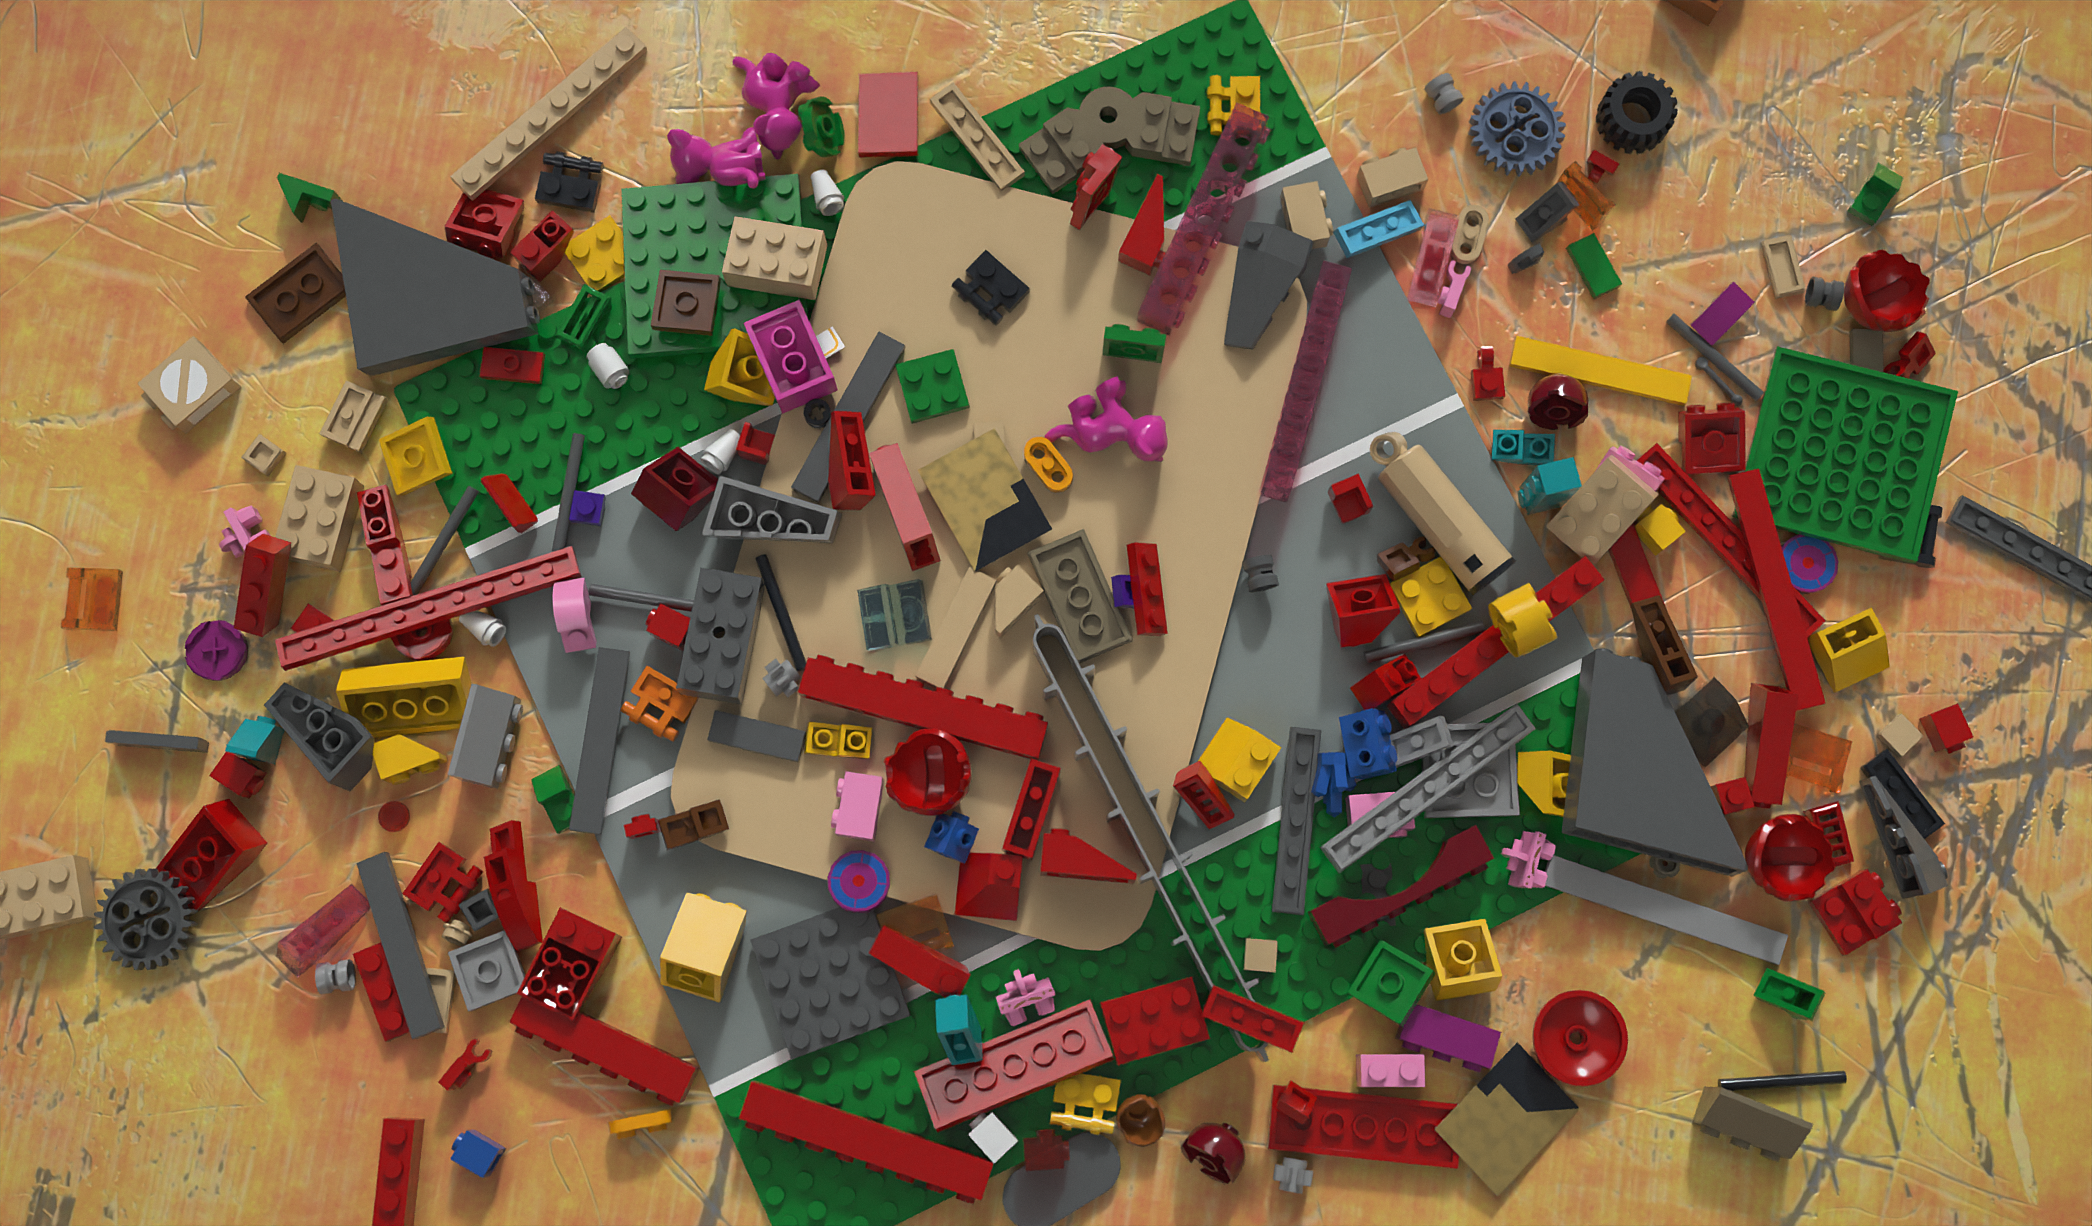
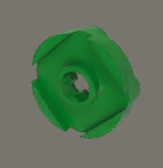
M820 96L800 105L798 114L802 120L804 131L803 144L806 150L809 152L814 151L818 156L827 158L841 152L838 150V147L844 145L845 133L839 113L833 114L829 107L834 104L828 98Z

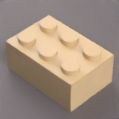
M734 217L722 269L727 286L816 300L827 250L824 231Z
M1610 455L1546 527L1580 557L1586 556L1595 565L1659 494L1615 456Z
M295 465L275 536L276 538L292 542L289 561L341 572L359 507L357 492L364 489L362 483L354 477Z
M71 855L0 872V939H11L98 918L94 916L97 909L87 857Z

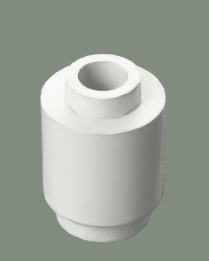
M601 343L588 352V365L605 388L612 387L616 389L627 382L630 370L613 347H608L606 343Z

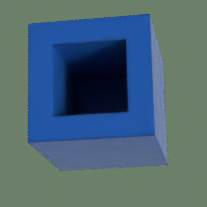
M474 1129L467 1130L465 1134L460 1133L451 1148L454 1153L450 1159L478 1176L485 1178L491 1176L506 1147Z

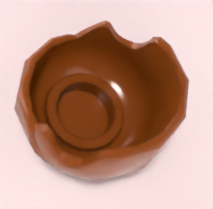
M1134 1095L1125 1099L1117 1109V1127L1129 1144L1144 1147L1156 1143L1163 1136L1165 1128L1164 1113L1158 1102L1151 1096Z

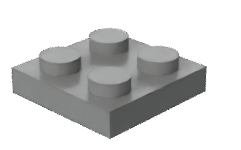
M505 930L448 952L467 1010L470 1012L517 994L526 976L518 952L511 944Z

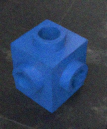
M952 811L951 816L946 814L937 815L924 847L944 857L966 863L979 828L968 823L969 817Z

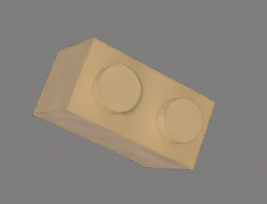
M1400 148L1393 151L1390 156L1379 159V157L1370 158L1362 163L1357 174L1369 208L1424 190L1428 182L1427 174L1416 148L1409 150Z
M1318 181L1283 187L1280 201L1286 229L1311 239L1314 242L1312 249L1327 247L1330 236H1333V226L1331 219H1326L1324 208H1327L1326 194L1324 190L1320 191Z

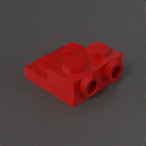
M1103 144L1095 154L1090 152L1082 164V168L1085 170L1076 182L1078 188L1075 201L1070 209L1073 211L1070 224L1078 230L1083 227L1110 193L1122 160V156Z
M486 189L472 201L463 192L444 226L447 242L465 249L477 250L480 255L491 259L494 256L503 258L514 238L513 229L525 208L524 200Z
M1717 403L1716 409L1705 410V405H1687L1686 411L1678 412L1679 442L1682 443V470L1686 474L1745 471V410L1735 408V403Z
M1868 869L1859 870L1808 902L1842 956L1848 955L1870 940L1877 939L1902 924L1898 917L1902 914L1900 907L1893 899L1887 900L1881 890L1884 888L1882 879L1877 873H1870Z

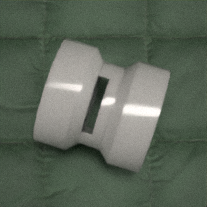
M1450 73L1434 78L1424 88L1427 95L1435 100L1434 107L1438 114L1447 113L1464 101L1461 92L1454 88V80Z
M351 959L340 960L337 964L333 965L329 962L316 965L315 982L320 994L332 993L334 989H340L341 991L354 990L356 977Z

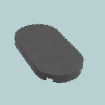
M1083 1132L1069 1138L1019 1168L1009 1177L1003 1190V1206L1006 1214L1018 1226H1051L1107 1192L1118 1179L1121 1164L1116 1147L1108 1138L1102 1135Z

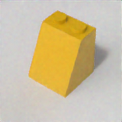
M687 892L660 956L661 985L720 1003L746 926V910H743L734 903L724 904L714 901L705 894H691Z

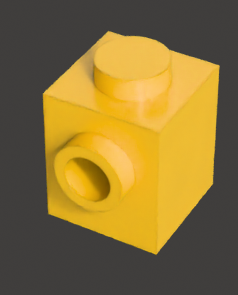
M1662 504L1655 510L1650 506L1646 508L1637 518L1639 523L1634 526L1638 537L1655 556L1686 532L1678 523L1679 519L1675 512L1670 508H1665Z

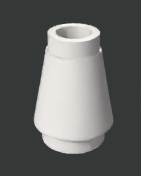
M826 170L815 171L810 178L812 180L817 210L821 211L825 216L839 213L844 208V196Z
M732 429L724 433L703 451V457L700 459L703 465L718 475L722 471H727L737 452L736 448L740 435Z
M478 610L459 617V622L483 645L496 646L506 633V627L502 624L501 619Z

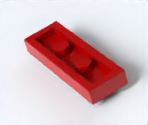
M1138 542L1128 544L1126 547L1137 635L1161 636L1168 634L1157 544Z
M382 942L354 953V960L384 1041L388 1042L410 1033Z
M1214 985L1201 1014L1205 1018L1290 1053H1293L1304 1022Z

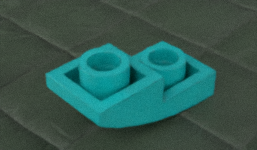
M1493 430L1492 460L1525 465H1542L1554 462L1555 434L1524 433V430Z

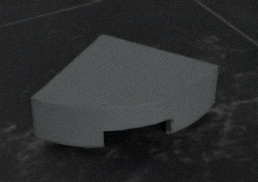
M1540 243L1522 252L1509 262L1508 267L1512 274L1529 268L1540 261L1544 254Z

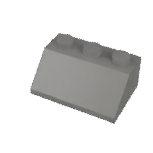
M471 684L447 775L464 782L498 789L499 783H503L507 775L508 767L505 765L507 753H511L514 748L515 723L520 722L523 713V705H520L521 700L519 698L481 685Z

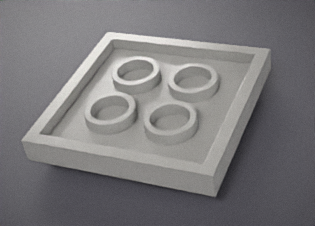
M1489 723L1447 724L1454 746L1421 758L1422 772ZM1515 745L1424 811V819L1520 815Z

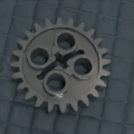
M148 868L147 872L145 869H135V874L125 872L123 873L124 881L122 879L112 880L115 889L105 888L103 890L108 899L97 901L100 906L104 907L103 911L94 913V916L102 918V923L94 926V929L103 930V934L97 938V941H107V945L102 951H114L111 960H122V967L124 968L133 965L134 970H143L144 967L147 970H154L157 964L159 967L167 966L168 958L170 960L179 958L176 949H188L183 940L194 938V935L188 931V928L197 926L198 923L190 920V916L196 914L198 910L189 909L188 905L195 899L194 897H184V894L189 889L188 886L177 887L180 878L172 877L169 879L168 871H160L158 874L157 869ZM154 891L158 896L155 905L151 903V895ZM126 904L130 910L127 918L123 915V908ZM168 906L170 907L169 912L146 919L147 914H157ZM146 919L144 924L133 925L123 932L121 930L123 926ZM164 920H167L169 923V930L166 935L162 931ZM136 933H138L141 938V942L138 947H136V945L134 944V936L136 935Z

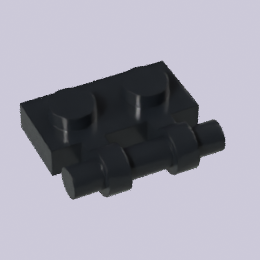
M557 151L555 154L545 152L543 164L554 166L552 173L540 172L535 194L536 202L595 213L601 185L599 181L590 180L591 172L602 174L604 163L593 161L592 157L587 156L575 158L569 157L567 153ZM565 169L580 170L579 177L564 175Z
M987 250L965 270L966 275L972 279L970 283L966 284L960 278H957L951 285L959 293V298L965 303L967 301L979 310L978 314L984 320L989 319L994 325H998L1003 319V316L996 311L1000 306L1010 313L1030 292V288ZM982 288L992 297L991 300L986 302L977 294L979 289Z

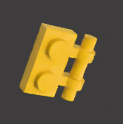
M1210 76V86L1207 87V98L1210 99L1207 123L1210 124V134L1220 135L1222 134V125H1230V136H1260V76H1230V87L1221 86V76ZM1222 100H1230V112L1222 111Z
M1080 1073L1056 1083L1053 1102L1065 1103L1064 1113L1052 1111L1050 1124L1060 1125L1062 1129L1070 1131L1072 1128L1090 1130V1134L1100 1135V1132L1113 1134L1114 1121L1103 1120L1102 1115L1103 1110L1116 1112L1121 1080ZM1075 1105L1094 1108L1092 1118L1074 1115Z

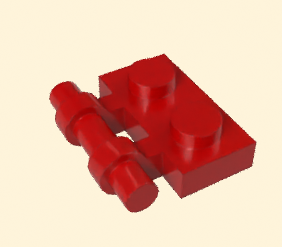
M438 842L402 894L430 912L438 902L444 907L437 917L448 923L454 913L458 914L460 912L459 904L463 902L470 890L474 891L479 884L477 880L484 871L473 865L467 874L463 873L460 869L467 859L443 843ZM455 879L460 885L449 898L443 893L451 881Z

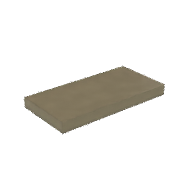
M1084 529L1028 552L1029 559L1059 628L1063 632L1079 664L1132 642V637L1119 608L1114 606L1113 594Z

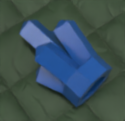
M1319 753L1317 771L1311 792L1316 797L1323 796V803L1327 804V814L1336 817L1342 813V792L1344 790L1352 791L1357 784L1355 778H1350L1346 753Z

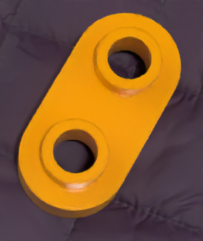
M1044 437L1030 439L1024 447L1026 463L1048 490L1055 493L1067 490L1073 480V472L1069 464L1048 439ZM1037 450H1042L1045 456L1037 459L1033 454ZM1059 473L1063 476V480L1061 482H1054L1052 476Z
M671 1109L609 1121L610 1134L616 1133L617 1139L636 1136L635 1129L648 1127V1133L666 1130V1123L673 1122Z

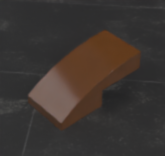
M720 799L658 820L667 851L729 830Z

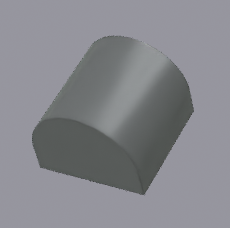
M488 888L459 904L474 932L499 918Z

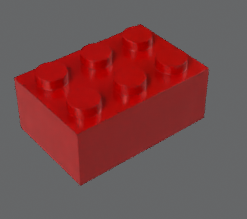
M1192 977L1100 1003L1117 1065L1210 1039L1204 1017L1201 1016L1202 1009Z

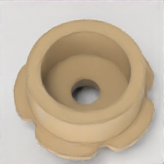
M453 920L451 925L448 923L443 925L445 930L442 937L455 945L465 946L467 940L472 938V934L469 932L470 926L461 921Z

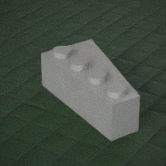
M720 476L702 535L708 538L833 543L842 514L831 508Z

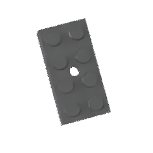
M700 568L676 686L681 695L742 705L765 590L761 577ZM725 631L724 637H715L717 633Z

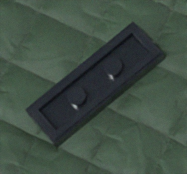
M1888 749L1881 751L1860 767L1867 778L1877 777L1924 839L1945 824Z

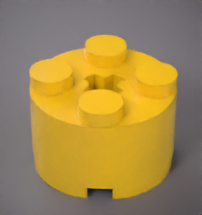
M1529 583L1488 604L1492 623L1495 628H1500L1503 634L1500 639L1513 657L1524 656L1557 639L1553 626L1548 622V619L1552 617L1551 611L1545 601H1537L1536 593Z

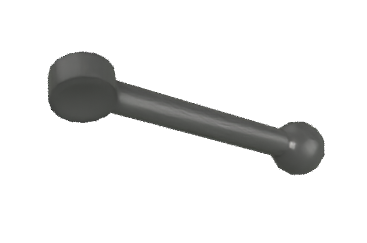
M1699 357L1695 362L1696 368L1704 370L1731 398V403H1735V406H1740L1743 402L1742 396L1736 395L1708 366L1707 358Z

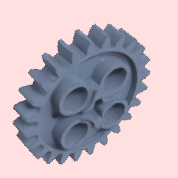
M1513 81L1509 90L1502 83L1499 87V92L1491 88L1488 97L1481 96L1479 100L1480 105H1475L1472 111L1475 115L1471 116L1469 123L1474 126L1470 127L1468 135L1476 136L1473 138L1471 146H1480L1476 156L1484 154L1487 156L1484 162L1485 166L1493 161L1495 163V172L1502 166L1505 167L1506 176L1510 174L1512 169H1515L1517 176L1521 177L1524 168L1532 175L1535 171V165L1540 170H1543L1546 161L1550 163L1555 158L1554 153H1558L1562 147L1559 143L1565 138V134L1561 133V131L1564 130L1566 123L1557 122L1563 116V112H1554L1558 102H1547L1550 95L1549 92L1540 96L1538 95L1539 86L1533 91H1529L1528 82H1525L1522 89H1518L1516 81ZM1515 106L1523 107L1527 113L1521 114L1517 112ZM1534 115L1539 117L1527 122ZM1490 121H1498L1502 124L1503 128H1494ZM1523 124H1525L1524 127H1523V129H1522V131H1521L1520 129H1518V128L1521 127ZM1512 127L1516 129L1509 134ZM1531 130H1540L1543 137L1534 136ZM1502 137H1505V139L1499 143L1495 141ZM1507 145H1516L1519 152L1510 151Z

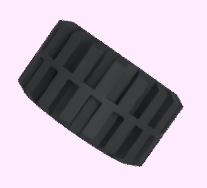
M1636 71L1633 77L1629 72L1624 74L1621 79L1617 78L1609 86L1598 105L1596 123H1600L1597 128L1599 134L1605 133L1606 135L1603 140L1607 144L1609 142L1615 144L1613 149L1619 151L1621 147L1625 149L1624 153L1631 154L1633 150H1636L1637 154L1644 153L1646 148L1649 151L1654 149L1665 138L1673 126L1678 109H1675L1677 99L1676 97H1671L1674 91L1671 87L1666 88L1664 86L1665 80L1660 78L1657 81L1654 79L1655 74L1648 73L1647 76H1643V71ZM1625 103H1636L1643 106L1649 113L1651 122L1637 123L1630 120L1625 115L1622 105Z

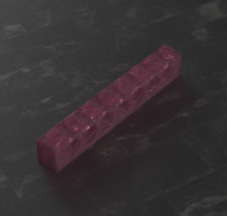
M1236 102L1138 311L1137 322L1169 336L1173 328H1180L1186 314L1181 310L1186 301L1192 302L1198 288L1197 285H1194L1198 274L1204 276L1210 263V259L1206 258L1210 248L1216 250L1223 233L1219 232L1222 222L1228 224L1235 208L1231 206V203L1235 196H1241L1247 183L1243 177L1247 170L1252 171L1258 160L1259 154H1256L1255 151L1259 144L1265 145L1271 131V128L1267 127L1269 116ZM1243 137L1246 138L1250 142V144L1247 146H1240L1235 142V140L1237 138ZM1231 163L1234 164L1238 168V170L1235 172H1227L1226 170H1224L1223 165ZM1220 189L1226 196L1217 199L1210 192ZM1207 215L1214 222L1210 225H1204L1199 222L1198 218ZM1194 241L1201 245V249L1190 251L1186 244ZM1177 268H1185L1189 275L1185 278H1179L1173 271ZM1165 294H1172L1176 297L1177 301L1169 305L1165 304L1161 297Z
M1327 261L1322 262L1306 317V324L1301 336L1300 346L1286 390L1283 407L1278 419L1277 429L1268 455L1267 465L1260 484L1259 492H1261V496L1286 503L1290 496L1352 268Z

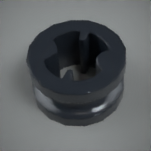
M813 399L805 405L803 414L809 426L821 429L826 426L831 417V410L826 401ZM818 407L819 410L824 408L825 411L822 413L823 419L817 421L816 417L814 420L810 418L813 415V408Z

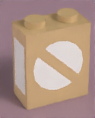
M194 336L137 383L144 391L141 395L142 398L153 409L158 406L164 413L160 418L172 430L177 427L185 434L241 388V385L205 345Z

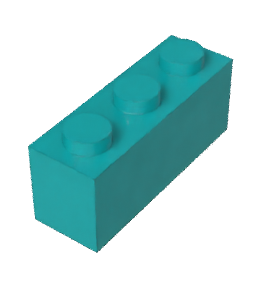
M1574 457L1538 465L1521 484L1520 490H1518V499L1521 507L1526 508L1527 515L1563 507L1582 487Z

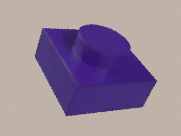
M574 490L569 520L574 523L601 526L606 496L599 493Z
M1120 574L1111 577L1114 606L1134 609L1130 575Z

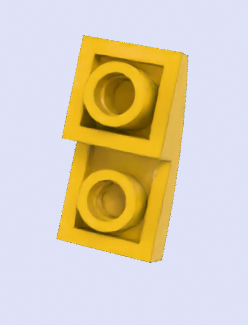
M808 722L804 754L869 759L872 728L846 724L834 725Z

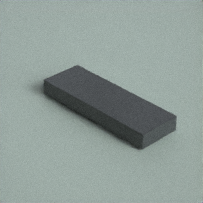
M715 710L707 740L799 762L806 732Z
M109 730L106 731L105 737L106 743L127 747L208 753L209 746L207 740L191 736Z

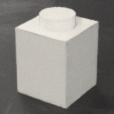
M993 1112L988 1116L983 1113L969 1124L973 1130L968 1135L993 1163L1001 1158L1018 1141Z

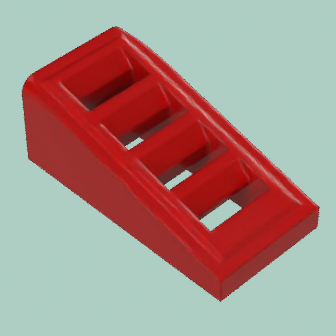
M1201 761L1177 772L1173 787L1209 830L1234 818L1235 813ZM1209 798L1211 799V801L1203 804V801ZM1215 808H1218V809L1220 810V811H1218V812H1216V813H1213V814H1211V815H1210V813H1209V811H1211V810H1213V809H1215Z
M1839 801L1803 811L1804 816L1822 828L1833 826L1835 832L1824 834V837L1828 840L1838 839L1839 843L1832 845L1833 851L1841 849L1843 855L1833 858L1835 867L1854 862ZM1829 814L1831 820L1820 823L1819 816Z

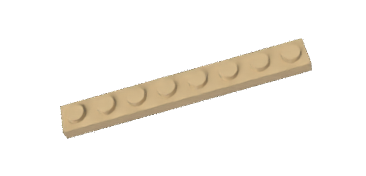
M625 27L450 176L452 181L473 201L647 52L646 45Z

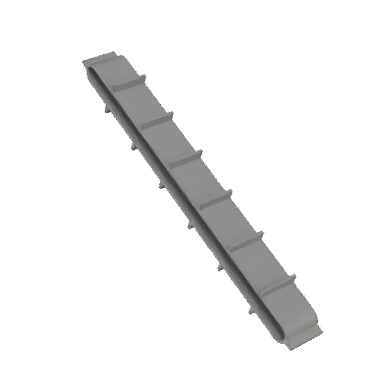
M1035 615L1034 625L1036 631L1033 636V650L1050 683V686L1043 689V698L1047 700L1057 696L1083 746L1075 751V760L1078 761L1085 757L1089 758L1115 810L1107 814V822L1120 818L1147 870V873L1139 878V884L1152 880L1174 922L1180 937L1170 943L1171 946L1184 942L1210 992L1213 983L1037 645V642L1043 636H1053L1060 642L1244 998L1255 1002L1248 989L1259 983L1258 979L1244 982L1215 926L1224 920L1225 916L1221 915L1211 919L1183 865V862L1192 856L1191 851L1180 856L1178 855L1151 803L1153 799L1158 797L1159 789L1145 792L1119 742L1120 739L1126 736V726L1113 730L1088 682V679L1094 676V664L1081 669L1060 628L1054 624H1044L1039 615ZM1228 1027L1239 1048L1244 1051L1255 1052L1261 1062L1269 1061L1265 1051L1268 1043L1261 1041L1256 1047L1250 1048L1244 1044L1237 1030Z

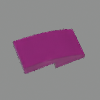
M1733 281L1690 326L1712 346L1755 302Z

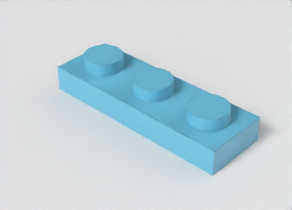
M1409 200L1338 227L1334 231V235L1346 258L1417 232L1421 230L1424 223L1412 201Z

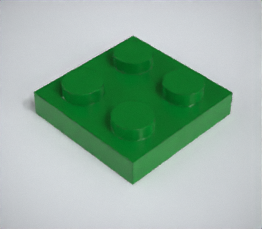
M1114 324L1112 327L1105 326L1102 355L1162 363L1166 334H1160L1159 330L1144 328L1142 331L1130 330L1129 326Z
M954 349L895 364L912 424L970 408Z
M1380 939L1347 993L1403 1027L1436 973L1434 970Z

